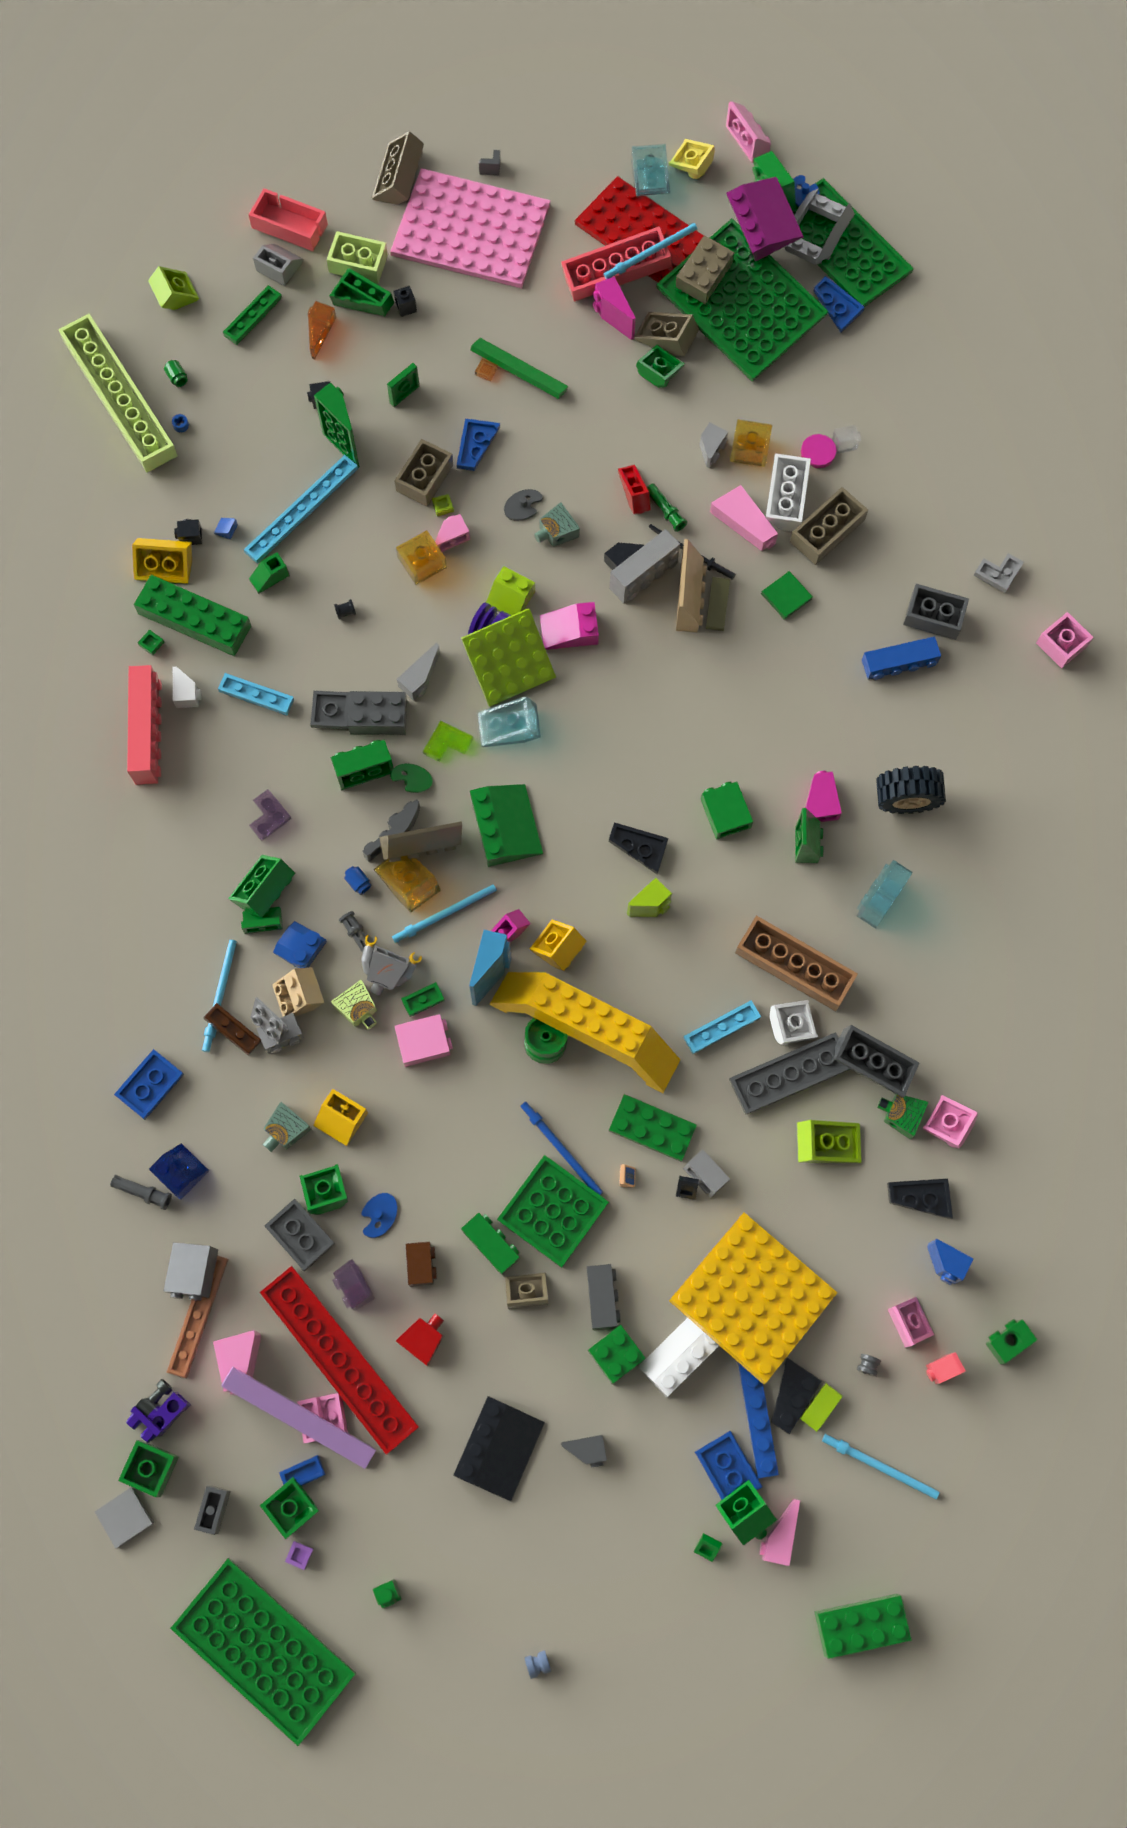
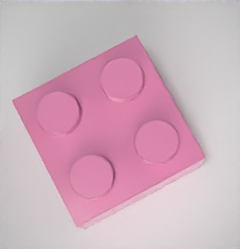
M1067 612L1040 635L1036 644L1058 666L1063 668L1086 649L1094 637Z

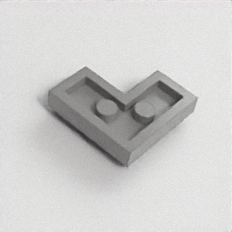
M1009 553L1000 567L983 558L974 576L1005 593L1024 562Z

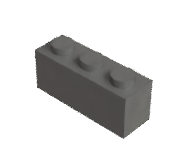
M611 1264L587 1266L592 1330L617 1328V1323L621 1322L620 1310L615 1308V1302H619L618 1290L613 1288V1281H617L616 1269H612Z

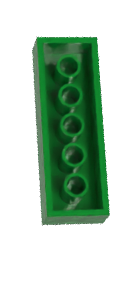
M150 575L133 604L139 615L234 657L252 627L247 616L154 575Z

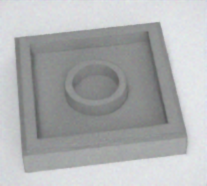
M133 1487L95 1511L115 1549L154 1524Z

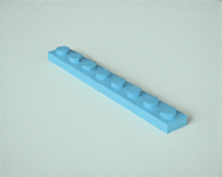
M344 455L244 549L245 554L258 564L358 470V466Z

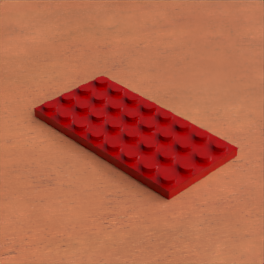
M618 176L575 219L577 227L605 246L659 226L664 239L689 226ZM695 230L667 246L671 255L672 267L648 276L659 283L693 253L704 235Z

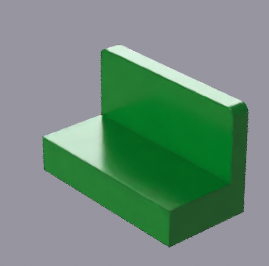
M271 907L269 912L262 918L253 916L247 911L242 912L243 921H241V929L244 934L283 929L280 907Z

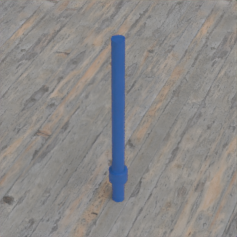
M524 1102L520 1107L530 1117L529 1121L541 1130L586 1185L601 1195L603 1191L542 1121L543 1117L538 1112L536 1113L527 1102Z

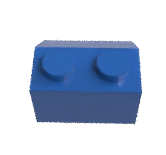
M939 1239L928 1243L927 1248L935 1272L941 1277L940 1280L949 1285L963 1281L974 1258Z

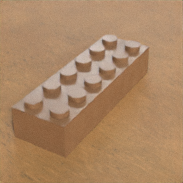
M757 915L735 951V954L834 1011H837L858 975L853 970Z

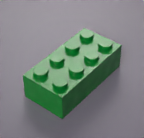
M899 1594L814 1612L824 1656L827 1659L912 1641L902 1597Z

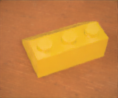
M137 538L132 544L134 580L147 581L150 575H154L167 582L189 583L192 564V542Z

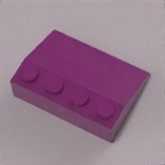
M777 177L743 184L726 193L755 261L803 238V234Z

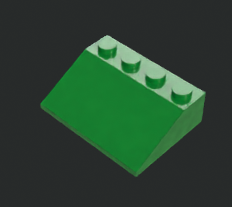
M330 382L314 395L322 433L343 455H346L359 468L353 430L343 398L344 393L339 387H335Z
M525 784L486 786L470 790V797L488 867L543 854Z

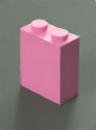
M440 1014L394 1026L405 1067L450 1056L449 1050L453 1049L450 1037L446 1038L445 1031L448 1030L446 1019L442 1020Z

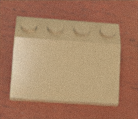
M684 539L681 560L676 631L698 632V627L702 626L703 615H700V609L704 607V598H701V593L705 592V582H702V576H706L707 565H703L704 558L688 539Z

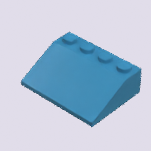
M483 930L469 984L472 1005L477 1006L504 975L505 969L510 967L512 959L511 947L506 934Z

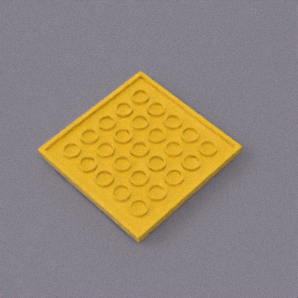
M743 1212L669 1302L765 1385L838 1292Z

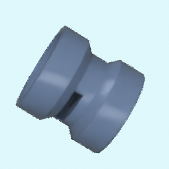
M545 1650L539 1652L538 1657L531 1655L524 1657L531 1679L536 1678L538 1674H541V1671L544 1674L551 1672Z

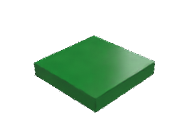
M414 363L410 364L387 383L389 402L393 407H396L420 387L418 368Z
M790 571L761 592L762 596L784 620L813 598Z

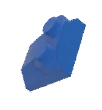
M294 921L288 926L277 942L273 953L296 968H309L327 941L317 932L311 931Z

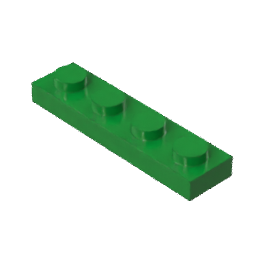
M268 285L223 331V335L238 345L282 299L281 293Z

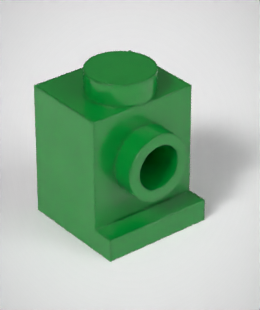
M395 1579L373 1588L378 1606L381 1605L382 1608L402 1600Z

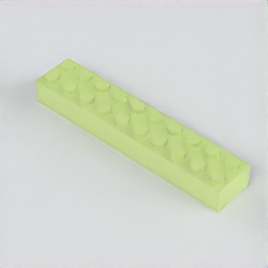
M87 314L58 329L66 347L146 473L176 458L178 455L173 443L91 315Z

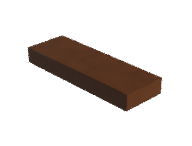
M218 1003L203 1018L248 1056L261 1042L258 1036Z

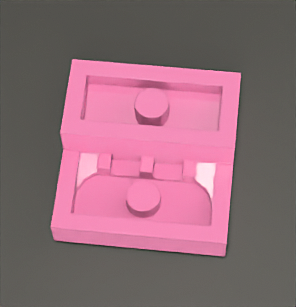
M338 1393L297 1401L300 1406L348 1433L343 1399ZM302 1433L304 1444L315 1442L314 1439Z

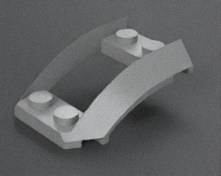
M818 189L808 193L794 217L799 225L807 211L812 210L836 221L824 247L820 248L803 239H799L784 247L785 251L815 265L822 263L824 259H830L840 237L855 215L850 202L845 207L840 203L817 194Z

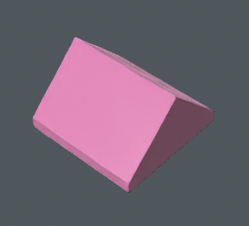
M917 1297L887 1309L905 1348L934 1335Z

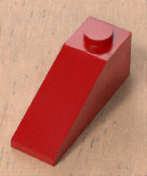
M631 465L618 468L625 495L633 514H642L650 511L649 491L636 466Z

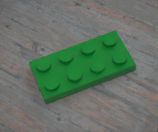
M624 1094L609 1132L682 1162L697 1124Z

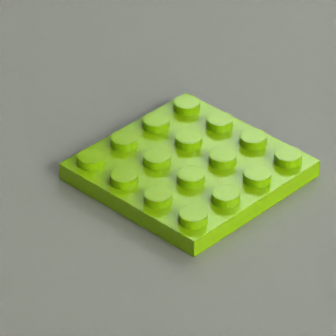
M529 608L461 637L489 707L556 678Z

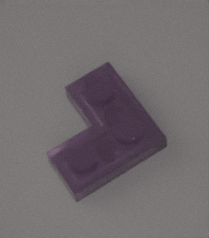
M267 789L253 800L263 815L249 826L257 837L263 841L292 818Z

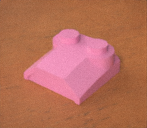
M941 1095L940 1101L926 1125L923 1126V1129L945 1141L950 1147L960 1148L971 1132L978 1112Z

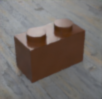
M430 1241L405 1244L408 1285L434 1284V1279H437V1269L432 1264V1259H436L435 1246L431 1247Z

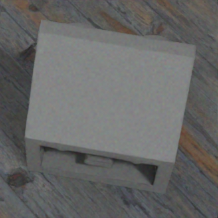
M276 244L262 245L253 257L257 272L284 286L304 261L303 258Z

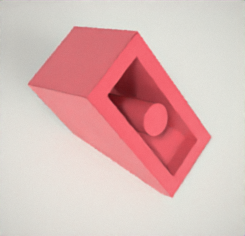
M956 1352L946 1354L926 1365L928 1369L926 1370L927 1376L935 1384H940L966 1371Z

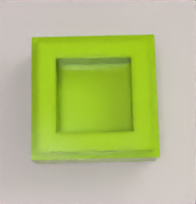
M449 494L432 498L437 517L454 512Z

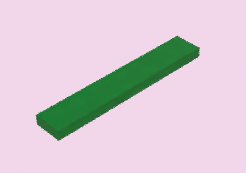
M479 338L471 345L470 351L557 399L561 398L568 390V385L482 338Z

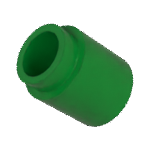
M170 360L165 364L164 372L173 385L182 387L188 382L187 374L179 361Z

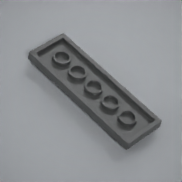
M837 1033L830 1034L729 1078L745 1115L851 1070L834 1060L835 1046L839 1040Z

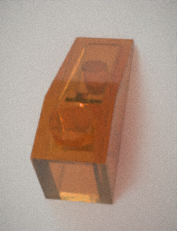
M318 301L314 302L307 314L309 346L312 359H316L336 320L335 308Z

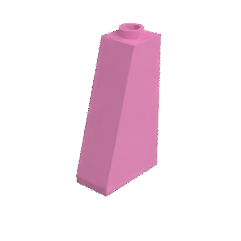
M741 485L711 502L710 512L759 550L770 549L776 544L777 531Z

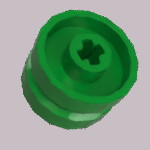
M533 1018L525 1028L524 1048L532 1060L541 1064H550L563 1056L566 1050L568 1035Z

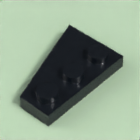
M614 822L609 842L658 875L669 838Z
M948 1178L887 1183L890 1204L953 1219Z
M786 1358L771 1421V1423L787 1434L791 1433L822 1382L789 1358Z

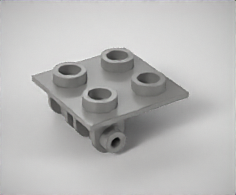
M256 997L250 1018L256 1026H260L270 1039L279 1043L281 1035L285 1036L289 1032L288 1026Z

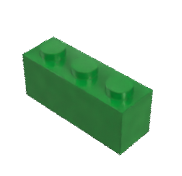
M478 1212L461 1228V1231L494 1268L503 1275L520 1260L518 1256L520 1252L513 1244L509 1246L504 1241L506 1236L499 1228L495 1231L491 1226L493 1222L486 1214L482 1216Z

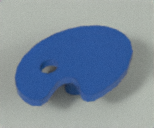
M804 175L796 176L793 179L795 181V198L798 207H800L808 193L818 189L816 184L809 186V184L805 183L806 178Z
M380 1193L372 1197L364 1206L361 1215L371 1218L370 1224L363 1229L365 1236L369 1238L382 1236L393 1225L398 1207L396 1199L391 1194ZM377 1222H381V1226L379 1228L375 1227V1224Z

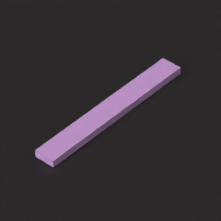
M233 1366L221 1384L228 1391L364 1469L376 1452L375 1448Z

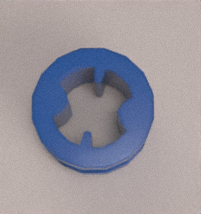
M177 414L172 418V425L176 432L183 433L188 430L189 423L185 415Z

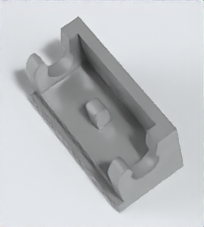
M704 1150L700 1151L683 1168L691 1178L699 1179L698 1186L709 1198L730 1180Z

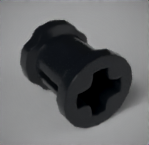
M352 599L339 605L337 603L334 604L339 620L347 615H356Z

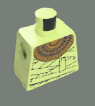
M362 980L331 1001L333 1007L353 1026L356 1027L363 1023L367 1030L377 1024L372 1017L377 1009Z

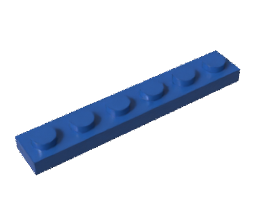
M738 1362L757 1478L777 1476L779 1473L763 1384Z

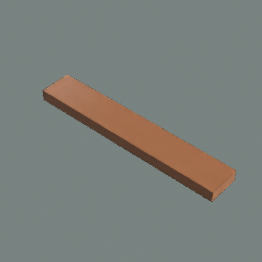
M217 1256L210 1297L201 1298V1301L191 1300L167 1373L187 1379L229 1259Z

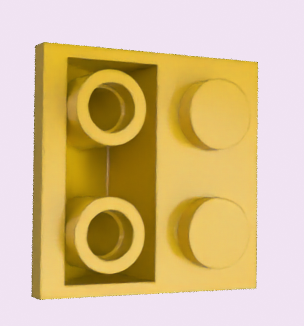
M332 1088L321 1105L313 1126L343 1145L348 1146L366 1118L368 1111Z

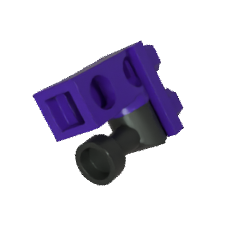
M163 1379L156 1384L158 1389L148 1398L141 1399L130 1410L132 1414L126 1421L134 1430L141 1423L147 1427L140 1435L147 1443L153 1441L157 1436H162L174 1421L191 1406L179 1392H173L162 1406L158 1405V1401L164 1394L169 1395L173 1391V1388Z

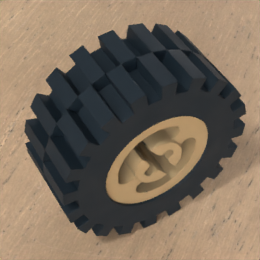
M905 766L903 769L894 768L893 771H885V774L881 773L876 778L878 807L884 812L889 811L892 814L896 812L898 814L922 813L925 810L937 809L946 802L944 773L935 767L913 766L908 768V766Z

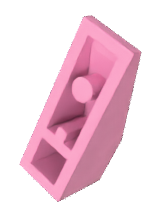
M792 1500L766 1536L765 1542H761L759 1555H763L762 1560L786 1566L790 1565L800 1500Z

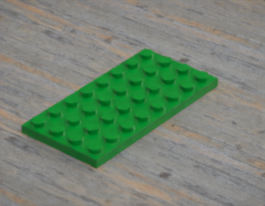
M824 178L815 183L819 188L821 196L847 207L849 203ZM797 205L796 209L792 211L794 215L799 208ZM852 207L855 215L840 237L830 259H824L822 263L817 265L841 289L865 307L910 275L914 268ZM808 210L799 224L803 234L801 239L823 248L836 221Z
M227 1558L170 1628L297 1746L301 1744L356 1674L355 1671L230 1558Z

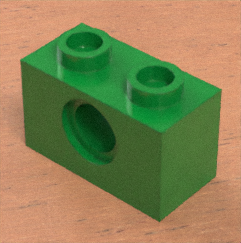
M1015 1319L1011 1320L1005 1325L1006 1329L1001 1333L996 1331L988 1337L990 1341L986 1345L1000 1365L1006 1364L1037 1341V1338L1023 1319L1018 1321ZM1008 1334L1014 1338L1012 1346L1006 1342Z

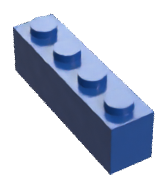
M934 636L864 652L862 663L867 679L874 678V680H878L890 674L895 676L903 671L909 670L913 672L925 666L927 668L934 667L938 664L941 653Z

